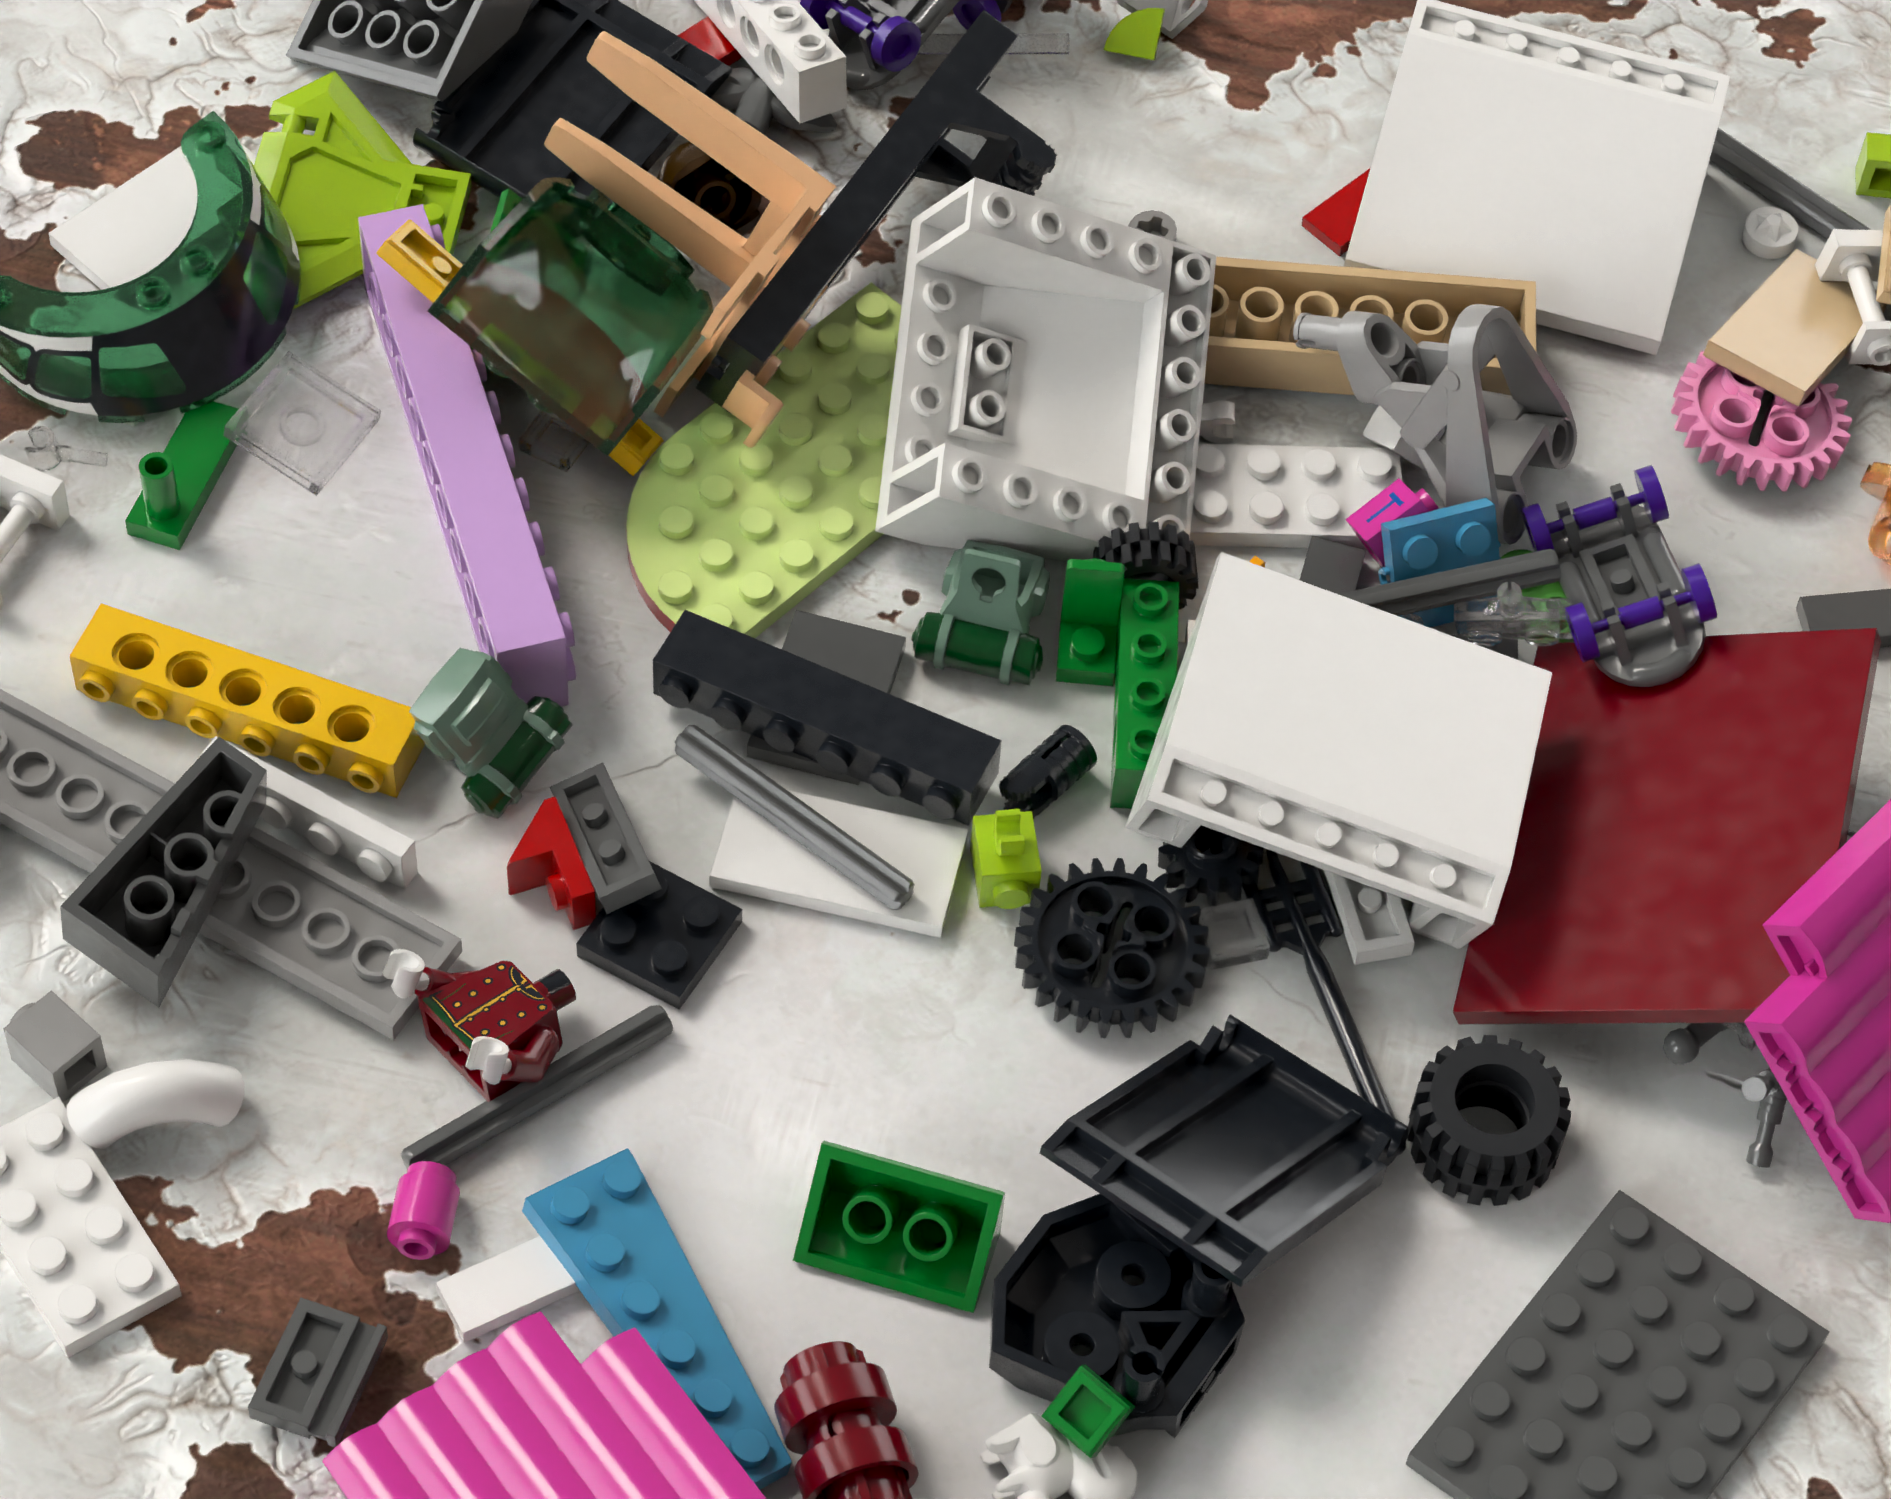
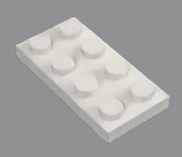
M1199 444L1190 541L1193 540L1195 546L1309 548L1311 538L1315 536L1366 550L1345 519L1398 478L1402 480L1400 455L1387 448Z
M60 1097L0 1127V1250L67 1358L182 1296L179 1283L92 1147L84 1143L70 1126L67 1108Z

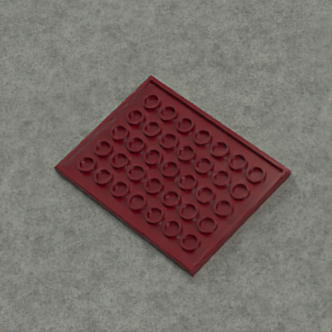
M1877 628L1705 636L1703 651L1694 666L1681 677L1667 684L1652 687L1628 686L1613 681L1599 670L1594 660L1583 663L1574 642L1538 644L1533 666L1552 672L1512 866L1493 925L1468 944L1453 1008V1014L1458 1024L1744 1023L1790 976L1763 924L1847 842L1881 644Z

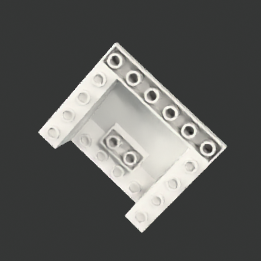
M1417 0L1344 267L1536 281V324L1657 355L1721 119L1730 76L1437 0Z
M976 177L913 218L910 229L875 531L928 546L962 549L967 540L1016 549L1047 559L1065 561L1069 559L1086 560L1093 558L1094 548L1099 547V540L1103 536L1111 538V530L1118 527L1124 532H1128L1129 524L1136 522L1139 523L1140 529L1148 528V522H1159V530H1163L1167 524L1176 526L1177 534L1184 530L1189 534L1190 539L1216 254Z
M1221 552L1216 560L1125 828L1182 848L1201 825L1412 901V907L1407 919L1411 932L1461 949L1493 925L1512 866L1552 672Z

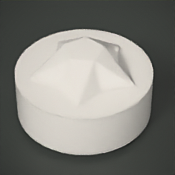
M1761 207L1753 210L1747 216L1742 232V241L1745 247L1758 257L1779 259L1792 251L1798 235V225L1795 219L1782 209Z

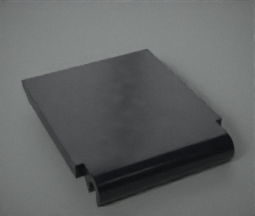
M533 0L518 32L443 102L437 101L434 104L435 109L431 113L433 124L427 134L416 128L413 144L454 171L471 173L472 182L499 198L503 191L508 188L511 189L574 240L582 234L597 215L607 220L619 205L585 181L545 147L544 142L555 122L559 118H563L607 144L647 172L679 135L678 132L625 94L587 61L586 57L602 31L611 34L650 57L709 98L714 95L731 75L732 68L618 0Z
M1230 1014L1225 1023L1224 1031L1213 1025L1200 1046L1191 1040L1187 1041L1068 1118L1041 1146L1040 1154L1239 1287H1242L1382 1184L1387 1166L1395 1160L1407 1140L1409 1129L1402 1122Z

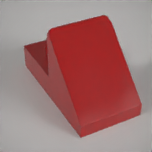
M555 796L543 801L508 861V894L515 895L547 885L554 909L556 911L565 909L573 930L590 925L596 917L595 890Z

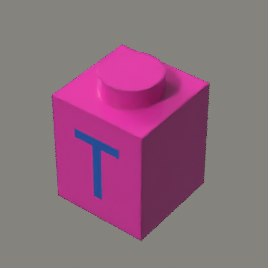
M1398 478L1345 520L1371 557L1382 568L1385 567L1381 523L1437 510L1439 507L1423 488L1414 493Z

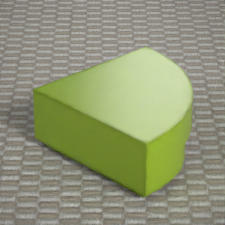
M1146 8L1124 17L1110 32L1104 46V51L1155 60L1165 8Z

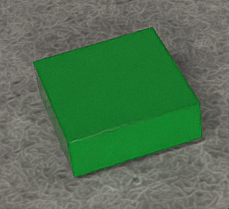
M1081 1365L1041 1416L1088 1457L1095 1458L1135 1406L1087 1365Z

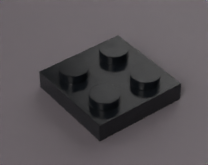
M650 862L662 889L609 914H606L604 908H602L576 943L577 956L680 1010L742 923L743 909Z

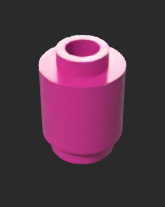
M431 1161L413 1163L408 1167L407 1173L401 1176L398 1181L387 1230V1238L402 1255L417 1260L429 1259L433 1255L443 1253L449 1247L460 1189L456 1184L457 1177L455 1173L443 1164Z

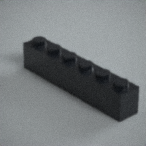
M684 610L653 659V694L660 696L668 704L677 708H688L708 716L726 729L741 730L759 737L779 751L797 753L818 762L831 773L849 775L872 785L878 792L891 797L899 796L923 806L931 814L942 819L951 818L969 826L999 773L1002 740L688 610Z

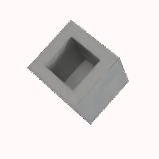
M52 990L36 1003H29L20 1008L14 1014L10 1023L3 1028L11 1060L53 1099L60 1097L61 1101L64 1102L107 1067L101 1035Z

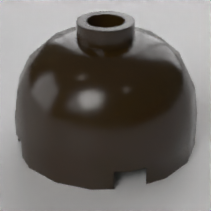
M690 141L679 145L666 157L657 175V179L741 236H744L756 225L761 215L757 209L761 203L762 195Z

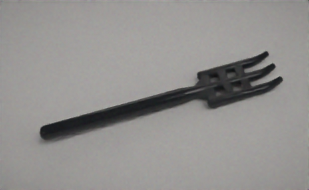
M1266 849L1270 873L1275 886L1259 890L1257 885L1250 886L1242 883V888L1267 948L1270 952H1277L1281 948L1286 947L1303 955L1308 976L1359 1096L1395 1118L1332 968L1320 949L1325 937H1339L1344 932L1317 867L1300 861L1306 879L1290 883L1277 853ZM1313 894L1315 900L1301 904L1298 903L1296 897ZM1282 901L1284 908L1268 911L1266 904ZM1322 915L1324 922L1312 925L1307 924L1305 918ZM1291 922L1293 929L1277 933L1276 925ZM1406 1142L1398 1155H1401L1405 1151Z

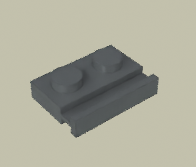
M301 1297L248 1405L250 1418L309 1439L311 1436L326 1440L329 1446L336 1447L345 1432L387 1342V1326L377 1324L375 1327L360 1321V1317Z

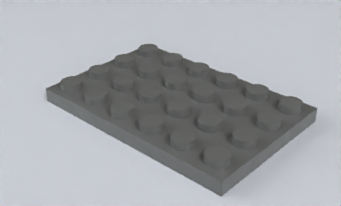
M1618 1190L1410 1451L1406 1465L1453 1499H1708L1825 1343L1830 1331L1621 1190Z

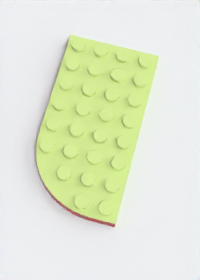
M872 282L808 330L792 352L785 348L776 356L783 362L764 388L780 399L784 405L768 430L754 447L750 448L743 443L752 428L714 403L662 444L641 472L633 489L628 507L626 524L628 560L640 595L650 611L669 632L672 631L684 610H688L756 638L884 535L883 533L876 532L875 529L901 305Z

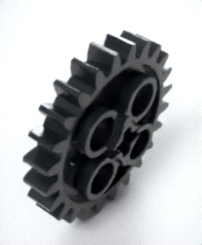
M1093 858L1091 871L1087 874H1084L1074 863L1069 864L1066 882L1059 876L1051 873L1048 875L1046 891L1034 888L1031 892L1030 906H1022L1020 910L1019 927H1016L1014 946L1017 947L1015 968L1024 969L1023 988H1037L1035 999L1037 1007L1046 1006L1052 1002L1056 1004L1053 1019L1055 1022H1060L1069 1014L1076 1016V1032L1081 1033L1091 1021L1098 1023V1031L1101 1038L1107 1037L1111 1025H1119L1124 1036L1131 1038L1134 1022L1140 1021L1150 1033L1155 1032L1158 1013L1165 1019L1174 1022L1177 1018L1179 1004L1190 1007L1193 1004L1195 988H1202L1206 972L1205 968L1208 965L1210 948L1206 947L1209 933L1208 926L1199 925L1200 906L1185 907L1188 892L1186 888L1177 889L1169 893L1167 891L1169 875L1166 873L1156 878L1153 882L1146 879L1147 864L1142 863L1134 874L1126 873L1123 858H1117L1113 871H1105L1099 859ZM1129 907L1132 910L1125 920L1122 939L1115 944L1104 981L1099 988H1094L1091 985L1100 971L1102 954H1105L1110 947L1121 910ZM1095 911L1099 912L1103 916H1089L1084 912ZM1149 930L1154 931L1160 935L1148 936L1141 933L1140 931ZM1074 958L1084 963L1070 964L1064 961V959ZM1127 977L1134 978L1141 983L1128 984L1121 981L1120 979Z

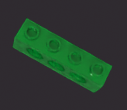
M1128 578L1124 579L1115 656L1110 808L1132 809L1177 677L1179 582Z

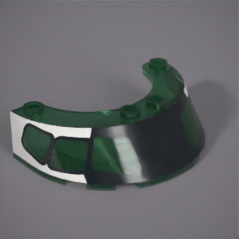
M214 111L195 123L183 134L181 140L183 158L188 163L197 185L196 212L184 239L169 257L158 266L124 284L91 292L46 290L20 282L11 276L0 275V378L22 396L44 408L63 415L66 414L67 410L97 415L99 422H145L146 414L164 412L178 407L182 414L226 395L258 371L283 341L287 334L285 326L292 314L294 305L299 304L301 292V266L297 245L285 217L238 138L226 122Z

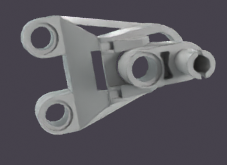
M1483 304L1467 306L1459 314L1452 328L1449 344L1421 341L1416 344L1390 317L1380 313L1349 311L1342 318L1313 315L1305 312L1297 317L1293 328V338L1298 340L1296 346L1301 349L1313 348L1338 351L1356 399L1362 403L1380 405L1402 428L1400 430L1402 438L1415 448L1444 506L1449 507L1482 498L1489 499L1495 504L1498 541L1509 545L1516 543L1522 537L1526 528L1521 508L1528 506L1519 478L1527 465L1559 470L1565 468L1571 462L1575 452L1577 430L1568 401L1511 312L1502 306ZM1495 356L1498 359L1511 395L1482 390L1480 372ZM1446 425H1447V429H1446V431L1444 432V434L1442 435V437H1441L1439 440L1436 439L1435 437H1436V436L1446 427Z

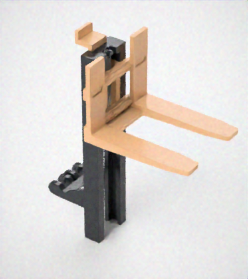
M983 10L822 216L819 214L822 211L823 205L835 190L836 186L792 153L650 57L605 31L599 34L586 57L593 67L630 98L770 201L751 235L746 239L607 144L563 118H559L552 126L544 142L548 150L585 181L730 287V290L718 303L700 333L706 339L670 383L654 409L655 413L663 417L692 379L696 378L699 381L696 386L697 390L752 428L743 443L750 448L754 447L768 430L784 405L780 399L764 388L783 362L776 356L783 347L792 352L811 326L805 320L915 177L958 187L963 186L976 177L1025 194L1035 195L1034 191L1038 190L1042 185L1043 175L1050 173L1056 165L1057 154L1054 152L1055 149H1052L1051 145L1045 143V140L981 94L991 78L989 76L1018 37L1016 33ZM952 129L980 135L987 140L974 160L945 139Z

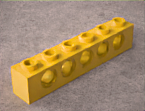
M102 603L69 656L76 690L82 691L87 697L95 701H111L135 709L140 715L148 719H164L188 727L192 732L204 738L220 737L223 740L241 745L254 755L263 757L274 756L294 763L310 774L320 775L324 773L350 782L357 789L367 793L380 792L397 798L425 746V742L414 730L415 720L409 712L411 709L409 706ZM301 721L304 722V723H301V724H293V723H295V722H301ZM355 739H356V740H359V741H356V742H346V741L355 740Z

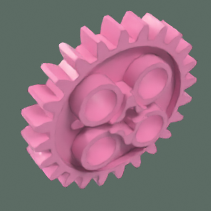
M1704 351L1699 353L1696 363L1689 362L1673 395L1676 399L1671 413L1679 416L1674 428L1676 431L1688 433L1683 444L1685 448H1702L1697 460L1698 462L1705 463L1714 459L1719 463L1716 475L1721 476L1732 470L1736 472L1737 484L1741 486L1748 477L1755 478L1757 486L1761 491L1765 490L1769 480H1774L1781 491L1785 492L1792 479L1802 488H1806L1812 476L1821 481L1824 479L1828 468L1835 469L1850 439L1851 434L1847 431L1852 422L1851 417L1844 415L1848 405L1847 400L1834 398L1839 387L1837 383H1820L1800 406H1796L1773 394L1762 424V432L1756 446H1752L1748 440L1766 389L1706 358L1703 355Z

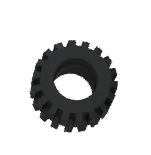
M1483 1035L1482 1042L1477 1044L1474 1043L1471 1036L1459 1039L1455 1050L1445 1046L1437 1052L1435 1062L1429 1061L1422 1072L1409 1115L1407 1141L1413 1142L1410 1153L1415 1164L1426 1163L1423 1176L1431 1184L1437 1180L1444 1183L1442 1192L1452 1198L1456 1196L1457 1192L1469 1195L1467 1203L1480 1205L1482 1198H1491L1493 1206L1507 1205L1510 1194H1513L1520 1201L1530 1196L1534 1185L1541 1188L1548 1180L1551 1169L1555 1168L1571 1119V1111L1568 1110L1571 1100L1567 1087H1559L1562 1075L1557 1068L1553 1066L1546 1069L1543 1066L1545 1056L1536 1049L1530 1054L1522 1051L1523 1042L1510 1038L1508 1045L1497 1043V1035ZM1476 1106L1492 1108L1506 1115L1518 1130L1508 1134L1486 1133L1471 1126L1461 1116L1459 1111Z

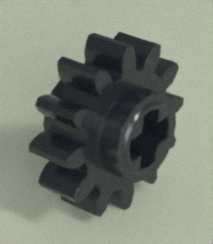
M1201 825L1182 848L1163 842V846L1158 848V867L1165 869L1166 874L1169 875L1167 888H1176L1181 884L1185 885V888L1188 890L1187 903L1195 900L1198 893L1207 894V902L1210 907L1215 908L1219 901V893L1226 892L1231 899L1238 902L1241 900L1242 883L1250 886L1258 884L1259 865L1263 864L1264 848Z

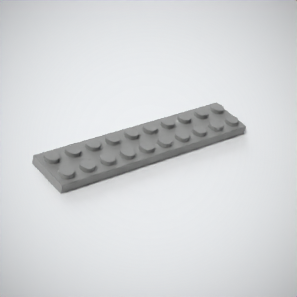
M0 689V823L92 873L175 783ZM256 827L253 828L199 931L200 934L392 1040L397 1037L420 1006L419 996L415 992L409 998H400L393 992L391 987L394 979H387L383 976L382 972L391 952L396 949L409 950L422 958L425 967L444 972L449 970L462 953L461 938Z

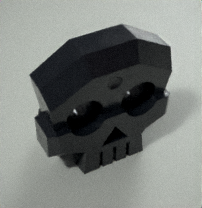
M1097 1194L1044 1214L994 1279L991 1300L989 1368L1018 1389L1052 1402L1081 1365H1087L1135 1406L1112 1437L1137 1430H1165L1175 1438L1190 1418L1191 1413L1195 1411L1203 1400L1205 1393H1208L1218 1375L1223 1372L1235 1355L1245 1324V1318L1233 1290L1232 1281L1103 1195ZM1126 1275H1136L1142 1279L1143 1283L1137 1286L1129 1285L1123 1280V1277ZM1081 1344L1090 1348L1092 1352L1086 1356H1079L1074 1354L1070 1348Z

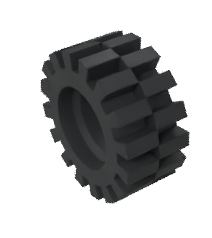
M1138 522L1129 524L1128 532H1124L1120 527L1111 530V538L1103 536L1099 540V547L1094 548L1093 558L1125 565L1124 579L1179 582V610L1187 606L1186 599L1193 600L1196 596L1198 573L1195 545L1193 540L1190 541L1189 534L1184 530L1177 534L1176 526L1167 524L1163 530H1159V522H1148V528L1140 529Z

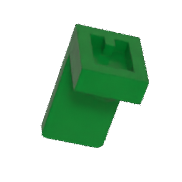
M1097 558L1086 560L1069 559L1067 561L1059 626L1055 682L1113 687L1117 626L1125 573L1124 564L1106 562Z

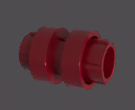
M844 1341L818 1344L793 1356L783 1368V1374L780 1377L783 1392L775 1401L774 1411L786 1447L796 1454L803 1455L796 1463L794 1469L802 1498L912 1499L909 1489L916 1482L919 1472L905 1432L897 1427L889 1426L897 1414V1406L885 1371L876 1364L866 1363L863 1351L856 1349L853 1344Z

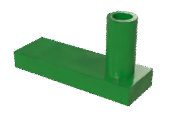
M205 398L190 403L164 452L149 453L139 462L142 491L125 520L128 535L177 550L181 549L248 426L247 412L245 410Z

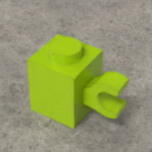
M1020 809L997 810L995 814L973 816L970 852L979 908L997 906L1002 909H1015L1025 904H1030L1032 890L1034 888L1040 889L1042 873L1032 811L1020 812Z

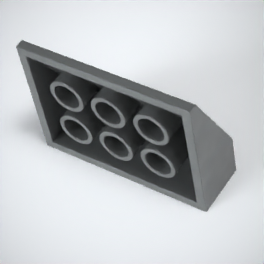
M313 0L286 56L293 61L329 71H336V73L443 102L518 32L533 0Z

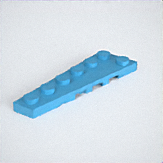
M626 1148L526 1197L522 1212L575 1281V1285L613 1337L634 1327L638 1330L759 1490L786 1476L791 1467L792 1460L630 1150Z

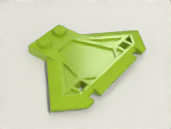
M336 71L273 101L269 119L283 124L281 132L263 133L254 169L259 180L268 189L279 207L278 209L274 202L263 192L265 229L286 247H289L288 230L284 221L285 217L297 245L300 261V282L293 310L363 274L358 217L423 204L430 226L439 224L445 249L453 256L472 187L471 173L412 164ZM304 130L315 131L314 136L303 134ZM250 180L231 239V244L235 246L240 245L250 220L253 204V183ZM257 231L253 251L244 273V281L268 323L277 318L283 301L288 261L285 253L261 232ZM267 255L278 256L277 262L266 260ZM225 258L222 270L225 268V266L228 264L231 258Z

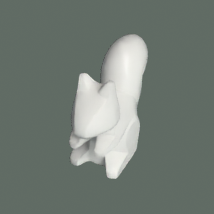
M1036 1413L1024 1416L985 1441L987 1450L980 1454L983 1463L988 1465L1003 1463L1009 1473V1476L1002 1479L996 1485L997 1490L992 1494L993 1499H1057L1067 1492L1073 1499H1131L1137 1488L1136 1467L1132 1459L1128 1458L1119 1446L1110 1447L1106 1444L1095 1458H1090Z

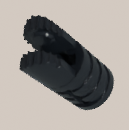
M1061 725L1053 732V735H1050L1042 742V745H1038L1031 754L1022 759L1000 781L999 789L1001 796L1008 800V802L1004 803L1005 807H1003V810L1020 809V812L1032 811L1033 819H1035L1036 815H1039L1052 802L1056 801L1064 791H1067L1074 785L1075 781L1082 778L1097 763L1095 749L1086 736L1070 725Z

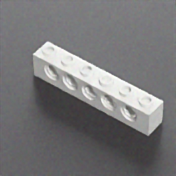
M694 0L799 124L847 108L846 56L797 0Z

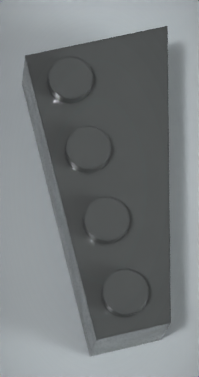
M218 737L60 906L63 939L154 1005L160 1007L266 805L267 770Z

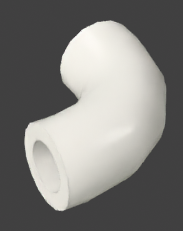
M188 1059L147 1062L118 1070L82 1089L71 1097L67 1105V1116L70 1126L76 1135L87 1145L100 1149L111 1146L135 1130L159 1123L189 1121L222 1127L229 1124L236 1117L242 1106L244 1081L241 1073L236 1068L218 1063Z

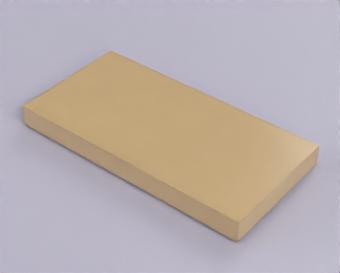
M1795 249L1708 340L1703 355L1788 402L1800 406L1847 354L1863 322L1849 282L1820 281L1815 267L1817 259ZM1879 302L1884 313L1887 304Z

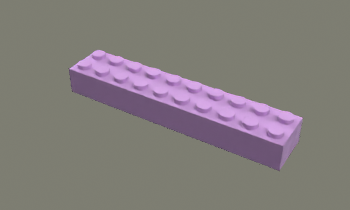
M423 204L358 217L365 291L479 652L492 656L512 679L511 688L519 699H522L525 703L532 697L539 696L549 698L560 706L569 705L568 681L576 680L575 665L569 648L575 646L574 633L568 613L558 614L554 601L560 600L552 566L543 568L539 557L545 555L540 527L537 521L528 523L524 513L530 511L528 492L523 478L514 479L510 468L515 467V456L509 435H499L496 427L497 424H501L496 394L494 391L485 392L482 382L487 381L482 352L480 348L471 350L470 344L453 331L458 324L376 254L385 240L408 219L415 222L445 249L439 224L430 226Z

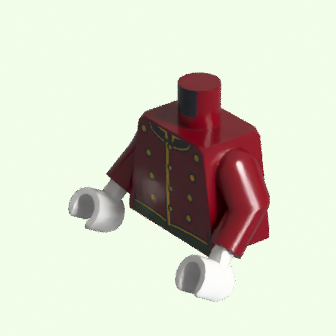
M396 949L391 952L382 972L385 978L394 979L391 987L398 997L403 999L409 998L414 992L419 996L418 1001L426 1038L487 1102L516 1087L521 1082L535 1083L543 1079L556 1053L559 1052L563 1044L557 1011L576 1000V992L571 981L560 969H556L532 983L510 961H500L481 970L448 973L425 967L422 958L414 952Z

